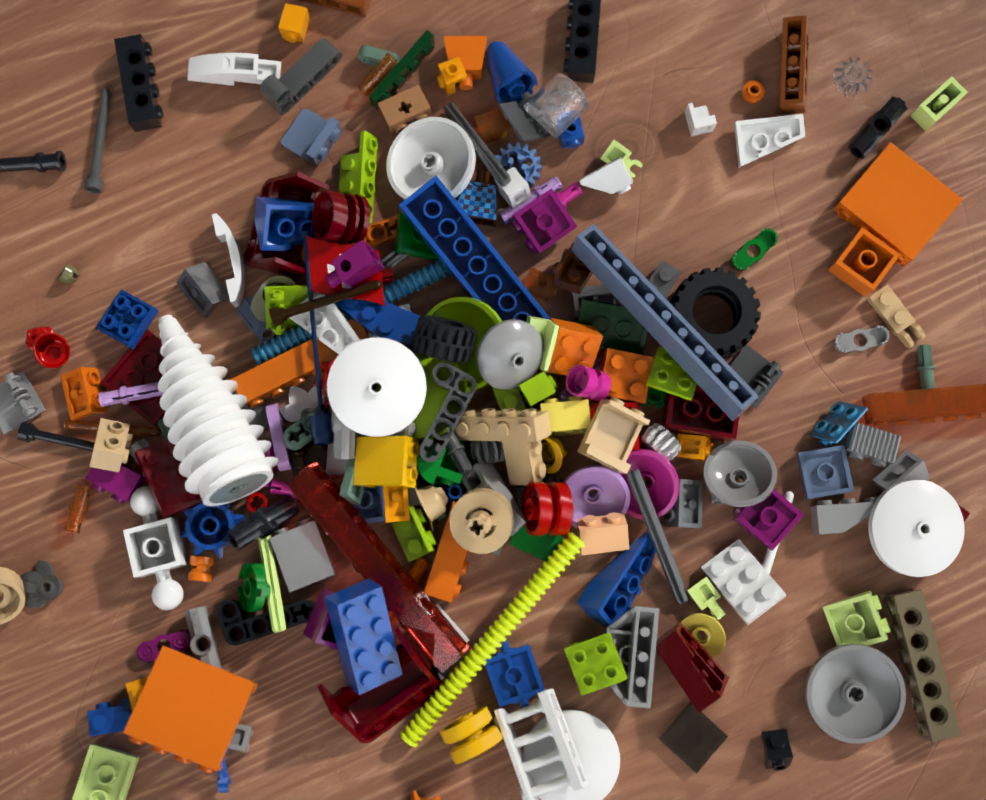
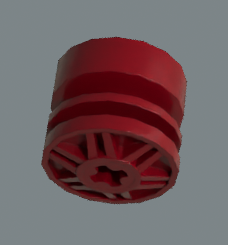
M331 190L321 191L316 198L312 212V226L315 236L320 240H340L341 242L357 244L365 238L370 224V207L366 197L359 194H343Z

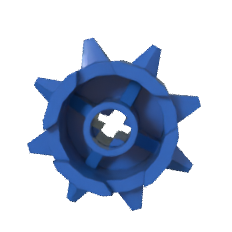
M202 502L195 506L193 510L186 509L183 511L188 520L185 522L186 530L180 533V536L189 538L195 544L194 555L198 556L205 550H214L218 558H222L223 549L231 545L226 535L227 531L237 526L240 521L245 519V516L237 515L230 508V503L219 506H206ZM211 521L217 524L215 530H209V525H212Z

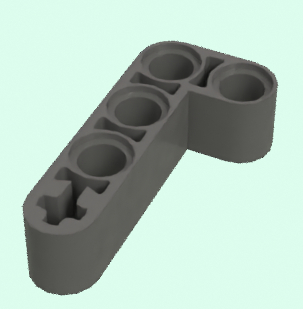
M326 38L320 39L282 77L277 79L274 75H270L264 79L260 85L263 98L279 114H286L339 63L342 53Z
M448 363L437 364L432 372L434 383L449 391L419 450L421 458L429 463L437 461L442 455L476 389V381L471 375ZM439 369H447L450 373V378L446 381H440L436 376V372ZM461 380H468L471 383L472 388L469 392L464 393L459 390L458 383ZM451 401L457 402L460 405V412L454 415L450 414L446 408L447 404ZM445 423L449 427V433L446 436L437 435L435 432L437 424ZM430 435L436 440L444 441L442 446L437 443L435 447L436 456L426 457V451L423 449L425 446H431L433 440H429Z

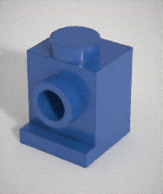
M579 110L557 114L555 124L561 148L575 149L583 144L585 137Z

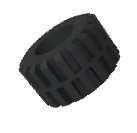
M430 315L420 316L412 347L418 352L436 359L455 363L471 361L478 332L473 327L455 320Z

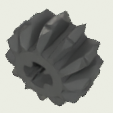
M471 441L469 443V453L472 462L475 464H489L505 460L502 441Z

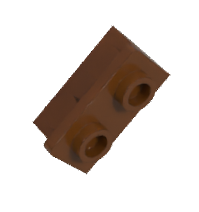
M573 242L569 249L566 248L564 250L561 261L555 263L552 275L555 276L554 286L580 294L593 273L571 251Z

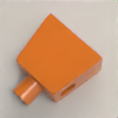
M444 36L447 61L459 57L467 74V79L459 82V88L461 90H471L473 88V79H482L487 49V36Z

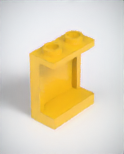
M408 436L357 437L353 485L366 488H375V486L415 488L418 477V439Z

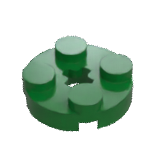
M246 563L239 572L238 579H243L242 586H238V599L243 610L258 612L262 609L265 598L270 597L271 588L266 583L264 564Z

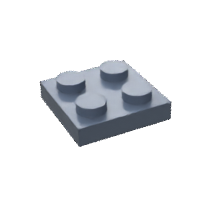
M845 445L796 453L805 500L854 492Z

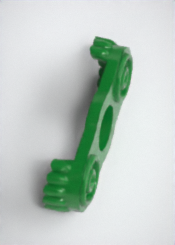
M771 228L762 229L759 235L753 240L747 241L739 252L733 254L731 258L733 268L737 271H744L754 262L760 261L764 254L778 242L777 233L774 230L771 231ZM748 246H757L760 251L757 257L749 256L747 253Z

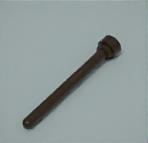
M374 280L286 309L276 306L269 309L270 317L274 327L283 325L284 321H288L289 317L380 289L382 283L379 280Z

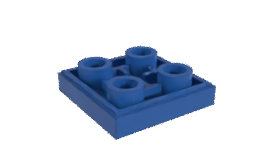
M121 289L95 328L134 350L159 310Z

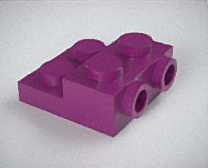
M552 188L511 216L514 219L511 222L512 226L518 234L522 232L527 238L524 243L531 253L534 251L537 254L541 253L577 227Z
M773 489L771 494L762 502L748 507H737L733 511L736 514L733 520L772 551L804 514L777 490Z

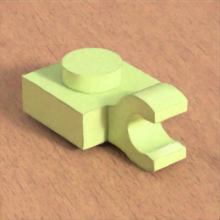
M704 577L687 590V593L700 611L707 607L710 614L716 620L726 615L716 602L721 595L707 577Z

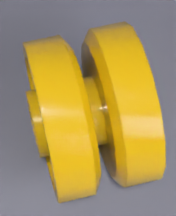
M487 706L480 707L458 717L439 731L445 744L458 742L450 750V755L455 764H460L483 753L503 739L497 726L491 725L483 728L492 720V715Z

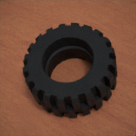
M718 267L714 271H711L710 268H705L700 273L694 272L687 279H684L674 292L669 303L725 359L741 350L756 333L759 327L757 322L761 319V312L757 311L760 302L759 299H754L753 297L756 293L753 286L748 288L745 285L747 280L744 277L741 279L736 278V272L730 270L728 273H724V269ZM713 295L727 302L734 318L733 325L727 332L712 334L698 326L693 317L692 307L699 297Z

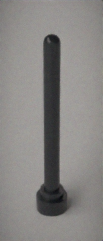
M27 422L20 424L17 433L18 440L25 442L38 439L92 452L95 442L38 430V427H35L34 424Z

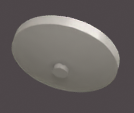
M849 643L829 649L814 662L805 682V701L813 720L824 732L846 743L861 744L877 740L894 728L904 711L906 689L899 669L889 657L873 647Z

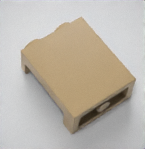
M617 398L601 399L577 452L618 473L627 474L631 465L626 463L642 426L649 425L650 420L644 418L643 412L634 408L629 410L624 407L625 403Z

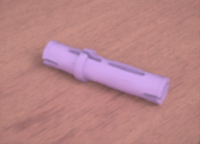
M554 176L541 186H535L533 191H531L532 198L514 210L511 206H508L499 211L500 219L505 225L513 220L512 215L551 188L554 193L563 189L561 182Z
M159 382L128 388L121 386L118 390L99 392V402L101 407L119 403L127 405L130 404V401L161 396L164 393L158 389Z

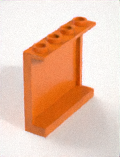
M890 142L834 207V210L842 220L849 221L854 225L856 231L863 227L898 252L900 256L895 262L906 266L913 261L963 199Z
M162 646L123 733L129 735L128 740L139 745H143L144 742L153 745L152 750L164 755H166L167 751L176 754L175 759L185 764L193 761L200 764L198 769L212 774L214 770L220 771L222 769L221 763L252 693H255L258 683L169 647Z

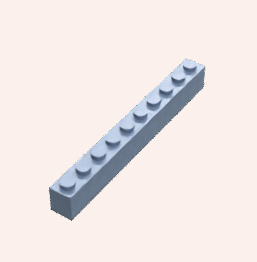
M595 224L577 235L571 251L732 421L755 402L759 396Z

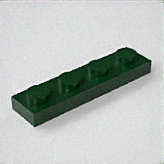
M426 30L371 93L369 96L370 103L375 109L379 110L378 103L392 97L391 94L405 84L406 77L419 68L420 61L424 56H429L432 53L435 45L434 35Z

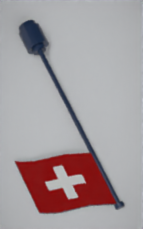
M309 231L300 232V237L303 238L309 301L313 300V292L327 296L379 280L382 283L380 289L349 298L348 300L368 301L385 307L382 271L352 287L342 282L332 288L325 276L335 270L332 260L354 245L330 243L311 238ZM375 250L376 254L380 259V252ZM311 310L310 322L318 410L314 411V415L309 416L311 439L314 440V445L333 444V432L331 429L332 413H328V409H323L315 312Z

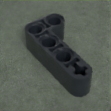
M308 599L283 606V611L289 615L286 629L308 622L316 602ZM225 600L218 606L217 614L226 642L230 645H240L274 633L271 627L269 612L247 619L245 610L241 608L238 600ZM229 604L234 605L236 608L233 617H229L226 614V607ZM304 604L312 608V611L309 612V617L307 614L296 616V611L305 609ZM259 619L263 620L266 624V629L263 633L258 632L255 627ZM236 627L240 628L243 632V636L239 641L234 639L232 634Z

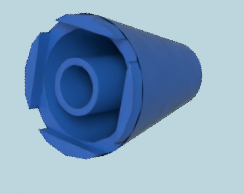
M495 41L489 44L485 55L497 102L502 104L523 100L521 96L524 93L529 92L533 94L532 88L534 85L536 87L538 85L535 74L504 42Z

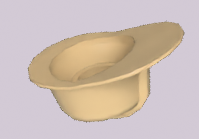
M434 485L421 488L415 486L416 494L423 507L429 527L433 532L432 522L446 511L447 495L442 488H436Z

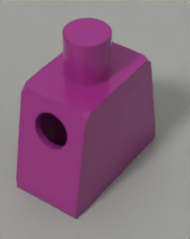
M361 240L332 260L335 270L325 277L332 288L342 282L352 287L385 268L374 248Z

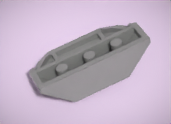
M634 606L606 627V633H611L627 675L625 681L611 685L610 688L626 706L651 708L659 608Z

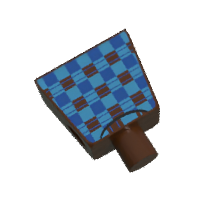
M478 170L476 180H470L467 187L459 195L457 202L475 224L496 227L497 185L489 183V172Z

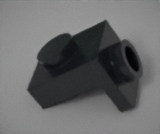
M786 729L762 731L761 739L766 755V769H773L775 771L787 769L791 765L793 754Z

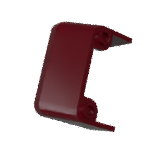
M294 172L266 180L261 189L260 197L315 202L317 198L316 193L328 190L329 185L300 172ZM253 220L244 254V264L255 269L288 276L306 274V269L300 267L298 255L292 253L294 246L285 251H262L260 249L256 226Z
M398 627L394 631L402 643L396 649L403 675L361 695L357 694L350 687H342L332 694L322 684L317 686L330 714L361 743H370L428 701L431 695H435L434 691L436 689H440V683L427 663Z

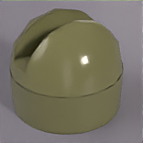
M66 264L58 280L63 283L73 284L77 281L74 277H79L78 271L73 266Z

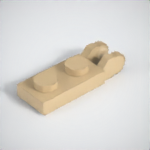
M888 284L867 299L893 335H896L906 348L909 349L914 346L912 338L904 331L907 327L918 340L926 337L924 330H922L919 324L915 323L916 320Z

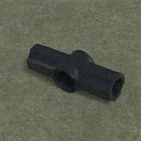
M892 96L848 146L850 153L856 158L864 159L908 109L905 102L901 98ZM874 125L879 126L881 131L877 130Z
M286 496L267 508H259L246 521L227 531L226 535L229 543L239 551L258 538L264 539L268 537L281 524L299 513L297 504L292 498Z

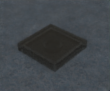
M689 702L659 739L695 773H698L726 740L728 735L702 712L698 713L693 704Z

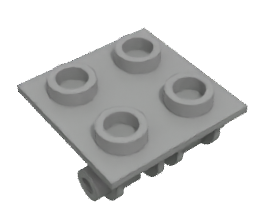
M24 371L17 375H14V373L7 374L5 382L0 384V428L4 435L19 427L22 422H27L46 411Z

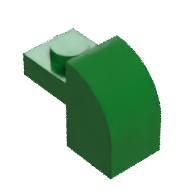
M432 443L430 447H424L423 450L426 451L427 458L437 455V452H435L437 444ZM447 448L444 449L437 461L431 463L425 462L421 458L420 452L418 454V471L422 478L431 485L434 484L436 476L441 478L440 483L453 487L454 483L460 484L462 474L440 467Z

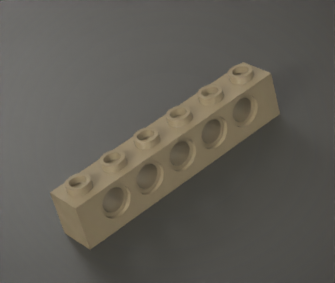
M913 589L886 595V610L892 616L894 624L892 625V632L899 643L898 655L906 669L904 678L907 686L911 688L913 696L911 698V705L918 715L919 722H917V728L920 735L925 740L931 742L961 736L923 591ZM907 611H909L912 615V619L909 623H907L904 619V615ZM913 635H916L918 638V643L915 647L911 645V637ZM920 659L924 661V668L921 671L917 668V662ZM929 683L931 690L928 695H925L923 688L925 684ZM935 707L937 716L931 719L930 711Z

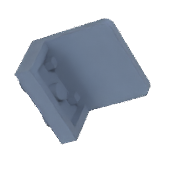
M304 108L282 138L281 144L284 148L318 168L320 163L327 158L333 144L339 140L342 129L339 121L332 116L327 121L311 110Z

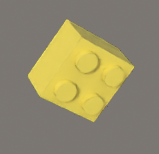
M578 396L569 397L568 401L559 402L557 398L546 399L543 404H540L538 411H549L551 435L555 437L585 434L591 422L588 399L582 400Z

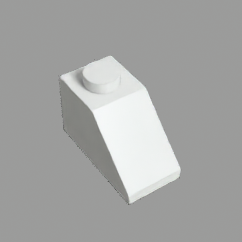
M620 156L582 177L579 182L586 187L610 194L618 192L620 195L631 189L630 184L633 183V179Z

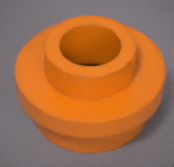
M749 81L743 86L742 96L748 103H757L765 95L764 86L758 81ZM753 88L757 90V93H752L750 89Z

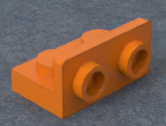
M79 367L60 376L70 420H80L94 413H105L108 411L107 406L101 407L99 402V392H103L97 368Z

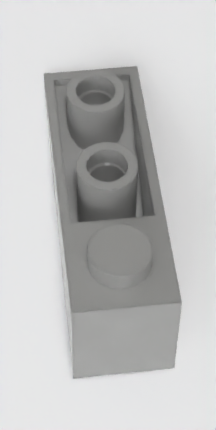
M475 464L472 470L462 477L461 480L468 491L476 488H489L498 491L508 499L515 515L514 529L510 536H513L528 522L494 465Z
M878 497L864 498L865 502L856 503V499H842L841 504H832V500L817 501L816 506L810 507L813 535L844 533L870 516L871 509Z

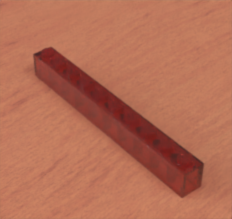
M318 462L306 466L287 484L292 490L293 495L304 504L309 515L315 518L322 526L323 532L336 543L338 550L349 559L355 571L360 573L365 580L370 579L382 586L387 609L399 620L401 627L409 632L416 645L427 654L432 665L443 673L462 658L470 649L469 645L356 508L339 495L340 489Z

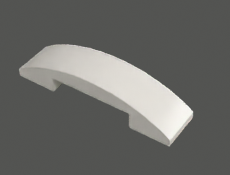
M215 213L212 214L216 236L221 242L227 241L235 277L226 280L229 299L234 307H239L243 299L246 283L244 258L236 237L222 218Z

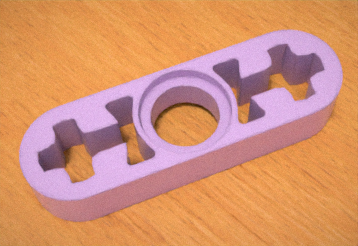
M278 403L267 405L266 414L275 457L278 458V469L280 472L290 470L292 465L289 449L285 447L283 442L285 427L280 406Z

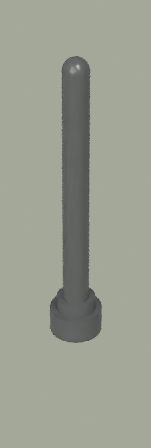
M108 88L101 90L91 172L84 180L83 189L90 193L103 192L104 183L100 177L111 93Z

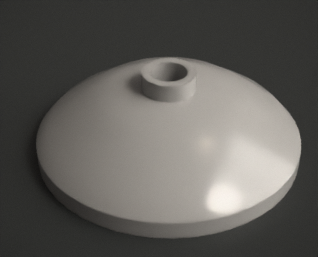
M517 319L505 320L490 328L482 337L476 353L477 369L481 377L489 385L502 390L518 388L520 384L533 378L541 365L544 352L543 341L539 332L527 322Z
M738 440L726 442L716 447L705 461L703 475L708 490L716 499L730 506L748 507L762 502L771 494L776 484L777 469L770 454L762 447L748 441ZM735 479H742L743 482L738 483Z

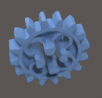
M519 142L516 143V147H512L508 143L507 150L500 148V155H495L503 168L507 170L512 168L514 160L510 156H517V167L521 168V176L525 177V181L531 187L535 186L534 179H540L538 172L542 171V165H539L541 158L540 156L534 157L536 154L535 149L528 151V144L522 148ZM529 161L531 162V165L528 166L524 162Z

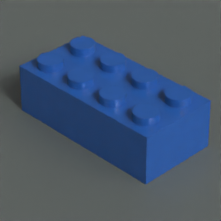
M366 579L326 596L325 601L347 686L361 695L403 675L382 586L370 579Z

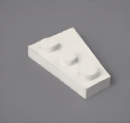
M803 114L735 121L734 131L738 167L740 168L804 138Z
M314 292L313 300L320 297H324L326 295ZM306 298V299H305L303 302H301V303L308 302L309 299ZM335 303L314 309L317 339L333 351L340 354L351 344L360 341ZM310 311L289 317L311 333Z

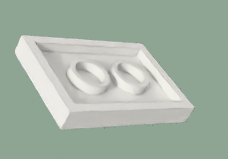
M739 539L701 567V570L747 625L786 597V593Z

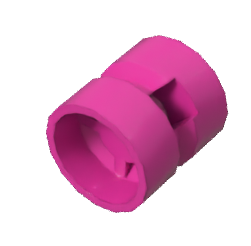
M584 365L572 367L566 377V389L570 394L592 401L605 399L611 389V380L607 373Z

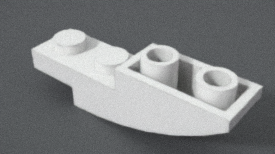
M215 53L189 58L188 81L234 86V81L261 84L270 75H274L277 79L280 78L281 62L258 59L259 54Z

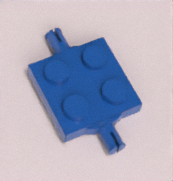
M506 640L504 645L501 642V651L491 659H487L485 666L499 707L511 703H519L520 709L529 706L528 700L532 696L545 691L530 645L510 648L508 640Z

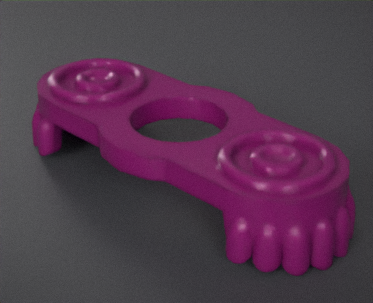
M181 630L170 635H159L154 640L144 641L137 648V657L147 663L157 659L160 653L157 645L162 639L170 642L171 649L179 652L188 651L191 643L190 632L188 630Z

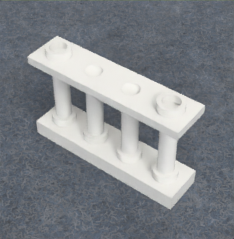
M554 689L538 693L539 699L537 703L508 714L506 707L494 711L495 725L499 731L501 730L521 786L520 795L522 800H539V795L566 785L572 786L573 791L589 785ZM539 712L545 713L548 721L547 726L516 737L512 723ZM548 736L554 737L557 745L555 751L525 762L520 747ZM558 760L560 762L563 761L566 769L563 776L534 786L529 771Z

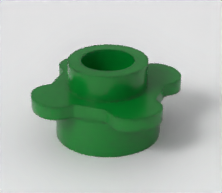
M648 386L646 404L642 405L655 406L657 409L662 408L666 392Z

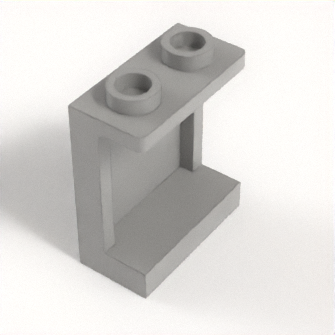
M310 518L298 522V527L289 530L288 527L279 529L274 532V537L269 538L289 593L338 574L335 565H332L318 528V521H311Z

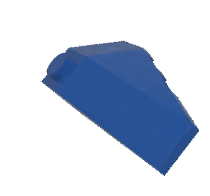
M256 197L254 222L260 249L262 251L289 250L292 246L303 243V238L300 237V232L309 231L311 238L318 239L314 234L312 226V212L315 202Z
M644 532L629 546V550L621 553L588 584L577 601L578 605L589 617L605 628L631 609L635 594L640 595L642 588L639 585L642 576L649 572L656 554L649 533Z

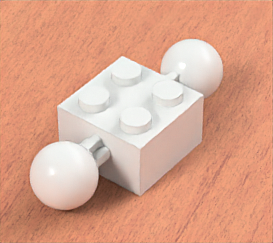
M143 486L133 492L130 498V505L137 515L142 516L144 525L123 530L133 577L142 578L155 574L157 584L152 590V601L159 609L172 610L180 605L184 592L182 586L177 581L172 580L170 570L189 565L183 538L180 536V525L177 518L170 517L158 521L156 514L159 511L149 486Z

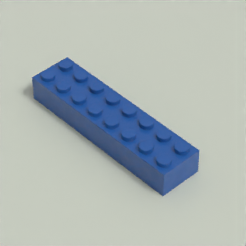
M437 175L399 204L398 209L470 298L478 299L489 305L502 321L517 319L526 322L527 316L551 320Z

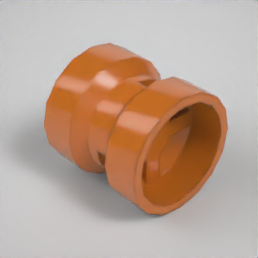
M190 556L189 563L192 568L188 573V580L212 582L213 574L210 567L214 565L215 557Z

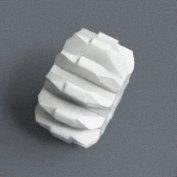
M657 423L649 426L641 437L643 446L648 450L661 454L669 461L673 460L681 450V445L674 435L665 429L663 425Z

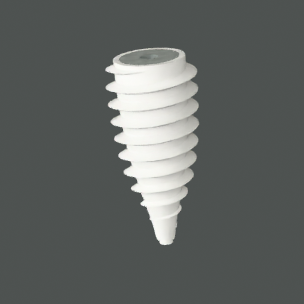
M172 315L161 317L158 327L162 342L160 354L164 359L159 365V372L163 376L159 380L158 389L164 394L160 398L159 403L160 407L166 411L163 416L164 425L170 428L168 440L176 445L173 450V456L175 459L182 461L179 465V473L188 478L185 482V489L190 493L200 494L206 506L224 505L249 496L264 487L273 478L271 469L278 463V458L265 457L264 455L270 449L271 442L257 440L263 433L264 428L260 425H249L255 418L256 413L253 410H241L247 402V397L245 395H232L237 389L238 383L233 380H222L228 372L227 368L221 366L213 367L211 364L214 362L215 356L202 354L199 350L201 345L193 343L176 318H173Z

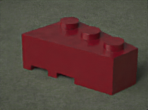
M679 622L659 638L656 643V651L697 712L700 713L721 698L729 677L686 627Z

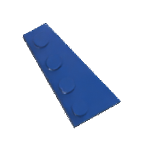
M348 299L335 303L342 312L376 338H387L398 343L405 342L412 345L419 315L386 301L385 307L368 301Z

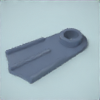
M253 297L244 298L236 312L259 341L264 344L266 340L268 342L271 341L272 337L278 338L271 328H266L265 322L259 321L254 316L251 310ZM266 331H272L270 338L264 337Z

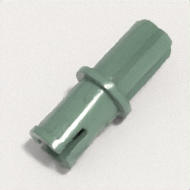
M927 344L917 346L918 367L916 371H919L920 391L936 390L933 371L936 369V366H933L931 346Z

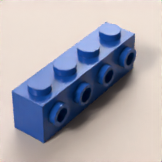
M129 698L120 700V704L112 706L111 701L95 704V709L87 711L90 736L124 731L132 714Z

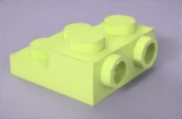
M871 591L823 606L837 646L849 643L868 646L888 640L887 633L891 632L886 618L881 619L878 611L882 609L878 595L872 596Z

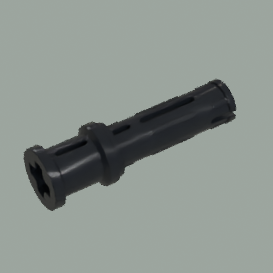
M56 151L53 154L38 152L34 156L0 158V172L37 170L40 173H45L47 170L63 172L66 169V158L62 151Z

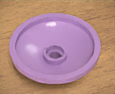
M591 465L582 467L570 474L564 481L569 486L573 499V520L571 525L577 528V519L588 515L603 516L612 512L624 513L625 515L629 508L630 491L625 479L621 474L606 466ZM591 489L596 490L594 493H589Z

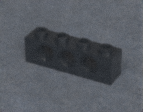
M569 0L568 9H572V16H568L567 30H571L570 37H566L565 51H569V59L564 58L563 72H567V81L594 82L601 0ZM586 12L588 15L582 16L579 13ZM578 33H585L587 36H586V37H580V36H578L577 34H578ZM583 54L585 58H578L575 55Z
M141 34L114 39L128 124L135 132L162 127L161 118H164L161 105H158L157 102L160 92L157 84H154L153 77L156 76V70L153 62L150 61V56L153 55L150 42H146ZM141 59L139 63L133 64L134 61ZM144 80L141 85H137L139 81ZM148 101L145 106L140 107L142 102Z

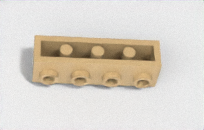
M467 408L461 416L454 433L458 440L539 442L551 435L549 411H536V409L516 411L513 408L495 411L494 408L483 410Z

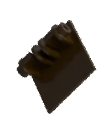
M291 434L289 441L291 442L292 440L298 442V437L300 434L296 436H293ZM311 440L298 450L289 449L293 477L326 471L328 445H314V440Z

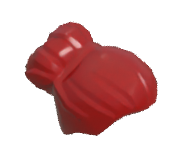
M35 327L27 331L25 344L28 349L33 351L34 358L40 365L55 369L66 364L70 356V346L65 338L54 333L50 327Z

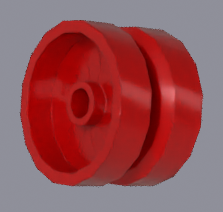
M530 482L527 485L523 498V515L528 521L525 524L528 534L531 536H544L547 533L552 536L568 534L573 520V499L567 483L551 482L547 486L544 482Z

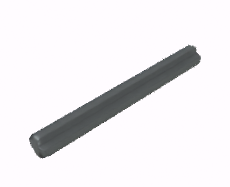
M454 103L445 105L444 111L447 117L465 130L474 145L476 155L499 185L505 186L511 181L510 175Z

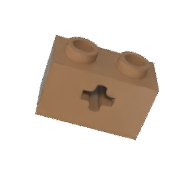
M419 84L378 103L380 114L391 135L399 134L404 128L417 120L432 116L431 108Z

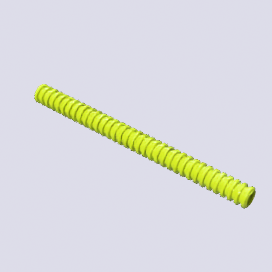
M568 532V537L562 539L563 543L557 545L558 549L552 551L553 555L547 557L549 560L547 562L544 561L542 563L544 566L538 568L539 572L533 574L534 578L528 580L529 584L523 586V591L519 590L518 597L514 596L513 603L509 602V607L503 609L504 613H500L498 615L499 619L493 621L494 625L488 627L489 631L483 633L484 637L479 638L480 642L475 643V648L469 650L470 654L464 656V661L460 660V665L455 666V671L450 672V677H446L444 680L445 683L439 685L440 689L434 691L435 695L429 697L430 701L424 703L425 707L419 709L420 713L417 712L415 714V719L412 718L410 724L405 726V730H401V738L408 745L417 747L418 741H422L423 735L428 734L427 730L433 728L432 724L438 722L437 718L443 716L442 712H446L448 710L447 706L453 704L452 700L458 698L457 694L463 692L462 688L465 689L467 687L466 683L472 681V676L476 677L477 670L481 671L482 664L486 665V660L492 658L491 654L497 652L496 648H500L502 646L501 642L507 640L506 636L512 634L511 630L517 628L516 624L521 623L520 619L526 617L525 613L531 611V606L535 607L536 600L540 601L541 594L545 595V590L551 588L550 584L556 582L555 578L561 576L560 572L566 570L565 566L571 564L569 561L575 559L574 555L580 553L579 549L581 547H585L584 542L575 534Z

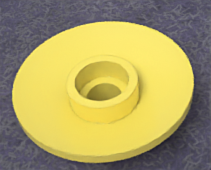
M696 613L682 620L681 623L712 658L717 657L722 652L726 641L725 632L715 618L707 614ZM699 631H704L707 636L702 637Z

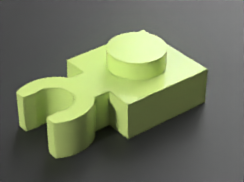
M614 139L600 158L608 164L621 156L633 178L636 174L631 172L630 167L634 164L640 168L643 166L639 160L629 159L632 152Z

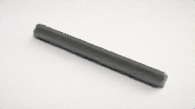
M630 470L626 474L675 602L677 604L685 603L689 599L688 593L640 470Z

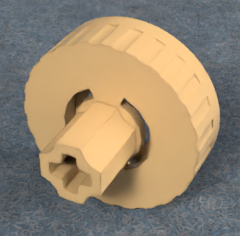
M489 488L470 490L454 504L449 518L450 531L456 542L469 552L477 554L494 552L501 548L512 534L515 524L513 508L508 499L496 490ZM478 509H485V510L489 511L492 515H490L488 512H486V511H484V510H478Z
M0 567V625L15 618L25 605L22 579L13 570Z

